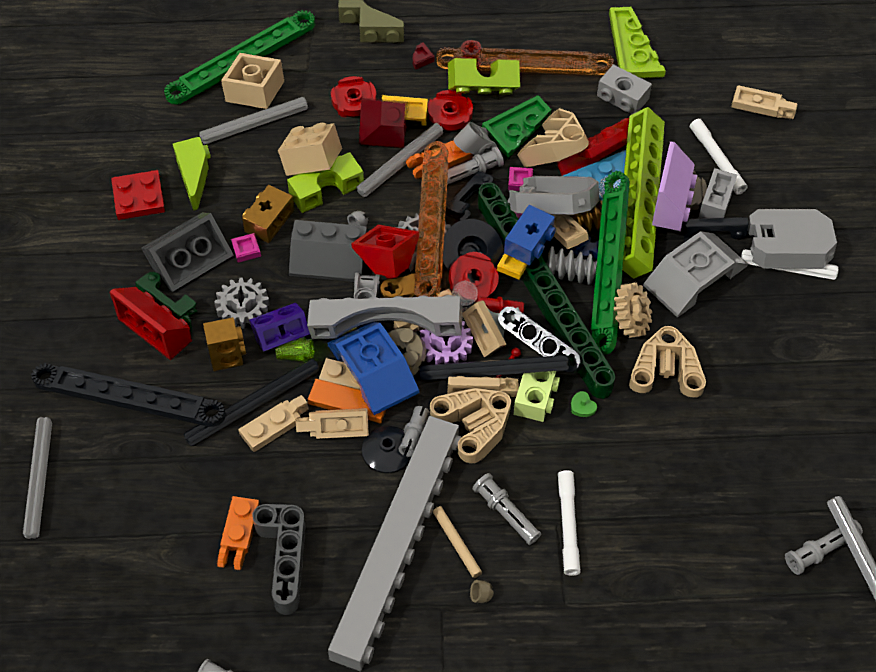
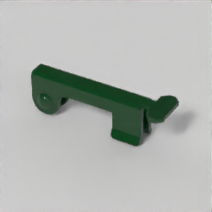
M149 272L136 281L135 284L143 293L148 292L160 306L165 305L178 320L180 318L189 325V331H192V323L189 317L197 312L194 308L197 303L184 295L176 303L158 290L161 287L160 275L157 272Z

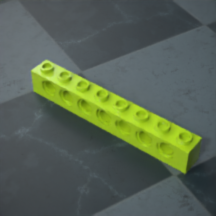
M649 107L629 116L624 174L628 176L630 185L623 271L633 279L653 271L656 226L652 225L660 187L665 122Z

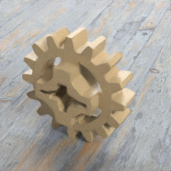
M637 283L621 285V289H617L618 297H614L616 302L614 310L618 314L615 319L619 322V329H624V335H629V338L644 336L646 331L650 330L648 323H652L650 315L652 310L649 309L651 301L647 297V291L643 292V286H638Z

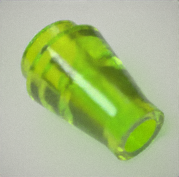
M305 337L275 348L277 359L306 362L308 359L314 358L313 341Z

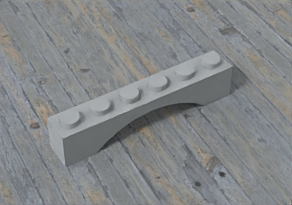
M452 295L407 298L401 296L393 298L370 297L368 299L321 298L319 300H310L307 327L312 339L338 338L345 332L363 324L374 321L394 320L416 324L427 329L435 336H462L463 309L460 296Z

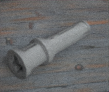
M496 146L492 147L489 152L481 155L475 154L470 161L434 174L435 184L440 189L478 171L486 173V170L503 166V157Z
M490 473L482 476L474 484L473 491L475 493L479 492L488 502V507L493 510L496 509L526 540L528 545L533 544L541 536V532L508 499V492L505 489H501L492 480L493 476ZM511 513L524 525V528L516 521V519L511 515Z
M854 520L860 533L862 534V527L856 520ZM840 528L817 541H806L803 547L794 552H787L785 560L791 571L799 575L804 572V568L813 563L819 564L822 562L824 555L847 542ZM842 535L841 538H839V539L835 540L834 542L830 543L831 540H833V539L837 538L838 536Z

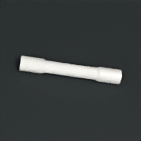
M701 119L694 120L690 124L691 130L704 145L720 170L737 174L733 189L735 194L738 195L746 191L747 184L721 151Z
M565 470L558 473L564 544V574L578 575L580 573V558L577 547L574 473Z

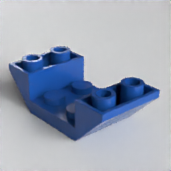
M370 322L327 343L336 359L341 362L344 361L360 385L362 398L373 415L419 393L418 386L405 357L381 323Z

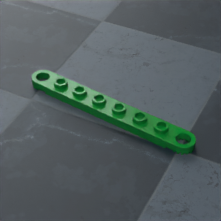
M303 10L301 12L298 11L294 16L283 19L179 77V80L169 83L170 85L167 84L164 88L166 100L171 104H180L222 80L239 53L264 57L311 31L315 27L313 13L311 14L307 10L305 12ZM303 19L309 20L308 22H306V24H300L299 22ZM173 91H181L178 96L171 94Z
M621 171L611 172L612 174H609L608 178L606 177V182H604L605 193L602 200L591 330L592 338L603 355L611 353L617 342L618 321L615 318L618 314L614 310L616 306L614 297H618L617 289H621L630 185L628 176ZM618 179H621V180H620L621 183H619L620 186L618 185V186L615 187V189H614V188H613L614 183H615ZM607 336L608 342H606L604 347L600 348L601 339Z

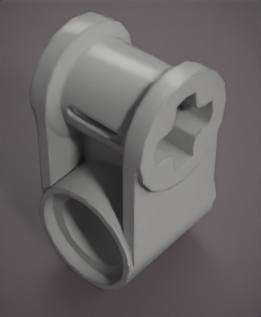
M469 122L454 138L455 144L463 152L473 155H481L491 151L492 147H497V144L490 140L487 129L473 122Z
M356 272L354 299L378 298L381 276L378 274L375 276L360 275V273Z

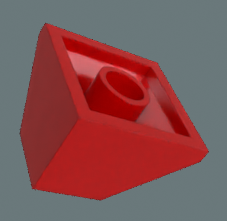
M377 225L352 242L351 245L352 249L375 274L392 279L399 277L401 273L409 268L420 235L419 231Z

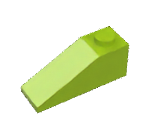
M200 137L173 143L175 157L193 211L199 207L209 169L207 159L211 158L208 146L202 144Z

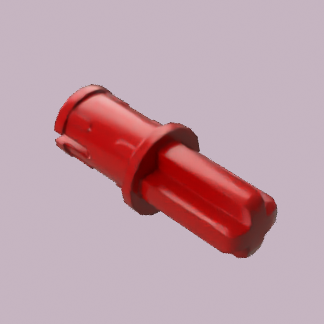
M476 296L475 302L484 301L487 308L494 313H500L505 307H518L521 312H524V303L520 301L503 300L502 297L495 299Z

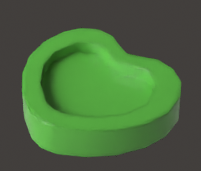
M580 391L573 396L571 412L574 415L589 417L596 413L597 404L590 400L588 393Z

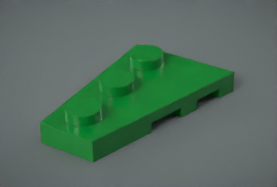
M537 95L482 123V127L487 129L489 138L497 144L498 149L508 159L551 115V109Z

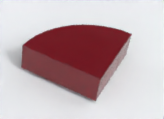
M424 42L420 43L413 53L412 62L415 70L434 62V55Z

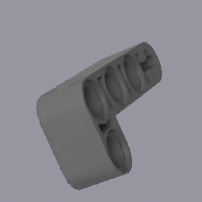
M263 504L256 507L253 511L254 527L257 534L261 537L277 538L272 597L277 612L283 615H290L298 609L306 532L304 513L300 507L295 505ZM263 519H271L269 523H260ZM292 519L298 520L296 524H287ZM288 544L296 545L294 549H285V546ZM286 569L294 570L291 575L282 574ZM284 588H285V589H288V591H289V596H287V600H284V598H285V590H284Z

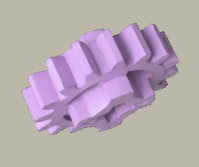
M462 321V336H435L427 329L420 330V338L423 339L426 345L427 362L435 360V364L458 363L459 359L466 361L467 354L472 352L473 336H471L470 328L465 329L464 321Z

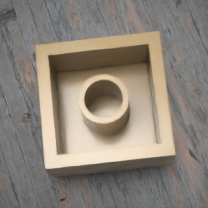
M239 53L221 80L225 101L267 109L284 83L281 60Z
M318 123L313 127L304 128V126H298L293 128L278 152L286 176L331 169L342 150V146L334 123L327 125L326 123Z

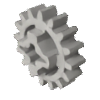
M243 278L239 279V283L230 280L229 287L222 285L223 292L216 293L215 307L218 317H222V319L234 317L235 326L240 324L242 329L245 328L246 323L250 324V319L268 313L269 298L267 290L262 289L260 282L253 285V279L251 278L247 283L244 282Z

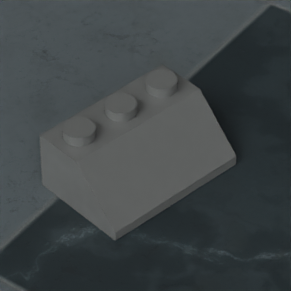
M204 212L141 248L153 270L160 275L161 280L172 292L234 255L212 214Z
M295 220L291 236L289 276L354 282L356 272L363 275L365 262L352 249L351 243L367 233V226Z

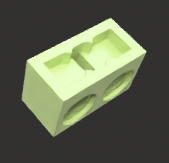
M557 371L523 373L515 399L514 415L544 422L546 413L551 414L554 399L550 398L551 393L558 390L560 377H556ZM542 379L545 380V382H539L537 380ZM536 400V401H538V402H540V403H536V404H535V403H532V402H530V401Z

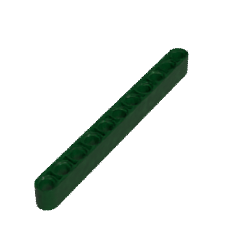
M484 183L480 186L478 192V208L487 223L500 236L504 248L505 238L519 219L514 211L510 210V205L499 187L494 183ZM542 256L538 259L535 258L531 265H527L521 276L522 281L555 335L582 356L583 365L578 373L591 394L599 399L609 397L613 391L615 374ZM573 355V357H569V358L571 359L572 363L575 365L576 362L573 360L575 356Z

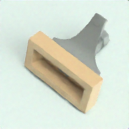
M484 301L476 302L462 313L484 357L491 356L506 345L504 340L505 328L499 323V313L490 311ZM507 314V324L515 322L514 314Z

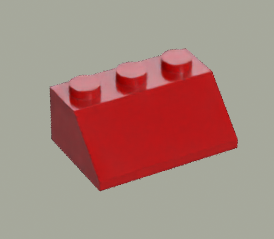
M137 287L115 288L110 291L118 320L169 360L173 359L192 341L189 325L180 318L178 320L165 305L160 306L148 292L143 293Z

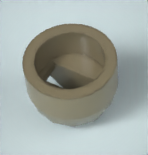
M475 580L472 583L470 596L473 602L486 603L492 599L494 591L490 583L482 580Z

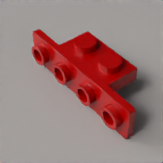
M625 118L615 125L603 129L601 133L594 137L588 138L589 145L583 151L557 161L556 163L561 175H566L593 164L625 146L628 138L629 118Z

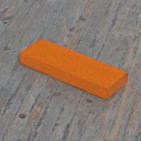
M315 379L307 399L309 405L328 410L367 408L368 420L382 423L386 412L384 410L373 415L362 398L361 390L320 379Z

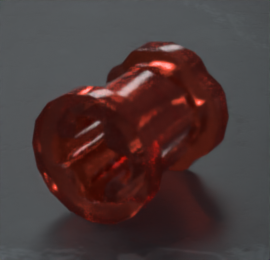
M475 40L465 41L461 46L462 58L476 59V67L478 68L481 64L480 57H478L481 52V45Z

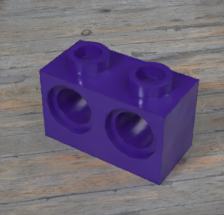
M297 303L249 320L256 342L263 352L310 334L304 311Z

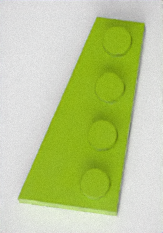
M632 7L610 8L609 17L618 67L639 78L665 77L666 70L663 65H660L658 55L650 47V41L647 35H644L642 32V26Z

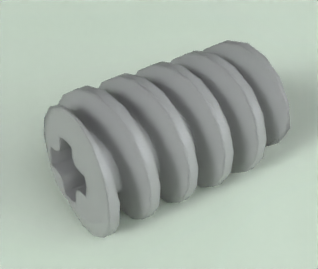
M551 246L547 266L553 275L558 272L559 279H563L567 273L569 281H573L577 275L578 283H582L585 277H587L588 285H592L596 276L597 260L593 261L592 254H589L587 259L584 260L583 252H580L574 258L573 250H570L568 255L564 256L563 248L555 254L554 247Z

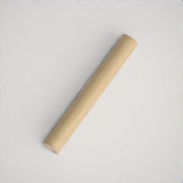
M441 506L435 508L433 514L473 578L482 574L481 569Z

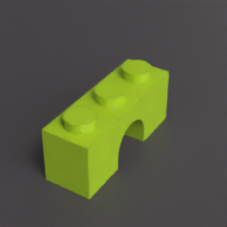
M454 58L448 62L449 90H456L458 94L470 93V90L478 91V94H490L491 91H499L500 95L512 94L514 90L520 88L519 60H496L491 64L490 77H484L477 70L476 59Z
M349 152L342 156H337L329 170L296 174L287 179L288 190L301 213H304L323 204L321 188L329 185L336 186L344 195L356 190L357 186L364 181L363 170Z

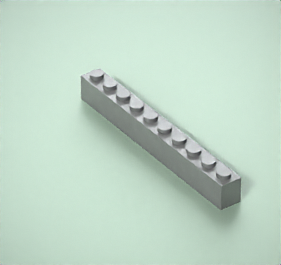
M429 416L328 649L329 660L358 671L362 670L364 663H370L374 653V647L371 646L375 637L380 638L383 632L385 622H382L384 615L385 613H390L393 608L395 598L392 596L396 588L400 589L403 584L405 573L402 572L406 564L410 565L413 560L415 549L412 548L414 543L422 538L425 528L422 525L425 517L430 518L434 508V503H432L434 495L439 496L444 481L441 478L444 472H449L453 458H450L453 450L458 451V441L462 438L459 436V425Z

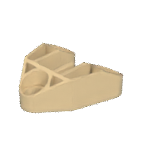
M559 108L542 124L545 135H537L517 155L524 167L557 162L583 151L588 147L589 141L574 113Z
M672 326L662 327L643 344L631 374L629 387L638 393L649 392L654 381L656 359H660L659 375H664L663 378L675 375V360H678V382L681 392L688 397L701 396L706 380L695 348L676 328ZM668 334L673 336L675 341L666 343L661 337ZM636 380L645 381L647 384H639ZM688 384L698 386L699 388H690Z
M473 388L435 397L430 403V415L450 423L462 421L465 424L466 430H469L470 433L464 435L458 441V455L467 463H477L501 441L510 413L511 399L508 394L502 391ZM502 400L506 403V407L496 409L492 404ZM434 408H444L447 410V412L444 414H439L434 410ZM469 446L474 448L476 451L473 453H466L463 451L462 447Z

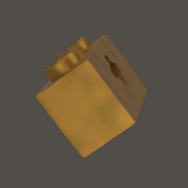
M268 185L263 192L257 195L254 204L243 213L242 221L245 232L248 234L254 233L256 238L269 243L293 213V196Z

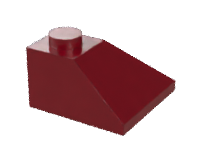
M361 98L359 144L405 148L408 101Z

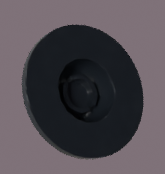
M465 219L453 224L446 231L441 241L440 254L448 272L451 265L460 256L469 252L485 254L492 260L491 262L494 267L497 268L504 255V248L500 236L489 224L477 219ZM475 271L468 274L470 282L479 281Z

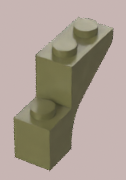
M339 0V22L360 23V42H404V22L369 7L363 0Z

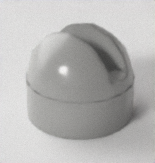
M355 211L348 215L347 220L349 225L367 226L368 218H365V212Z

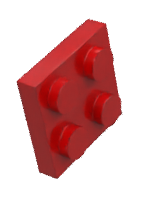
M158 170L111 178L118 220L165 212Z

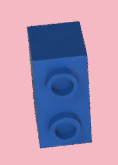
M528 205L505 238L504 253L530 266L535 258L538 259L543 253L545 242L552 240L556 232L554 227L555 216Z

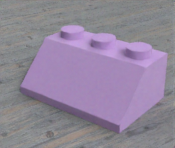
M670 142L652 225L680 231L682 221H688L690 208H687L686 205H691L694 191L689 189L695 188L697 175L693 174L695 164L675 142Z

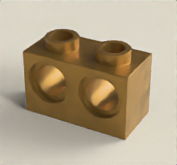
M234 317L203 323L213 371L243 365L242 355H246L241 326H235Z

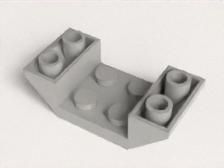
M700 231L666 255L644 282L643 286L678 318L695 305L698 293L724 274L731 279L745 269L748 263L714 233Z

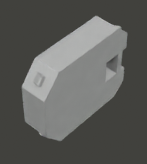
M532 176L523 178V185L519 187L520 192L509 190L510 197L508 199L510 210L516 213H523L528 205H531L548 214L574 215L590 211L600 201L599 181L592 177Z
M757 209L749 216L747 231L749 235H754L752 247L750 248L753 256L752 262L762 268L823 269L834 258L837 240L832 220L817 209ZM767 229H772L773 237H768Z

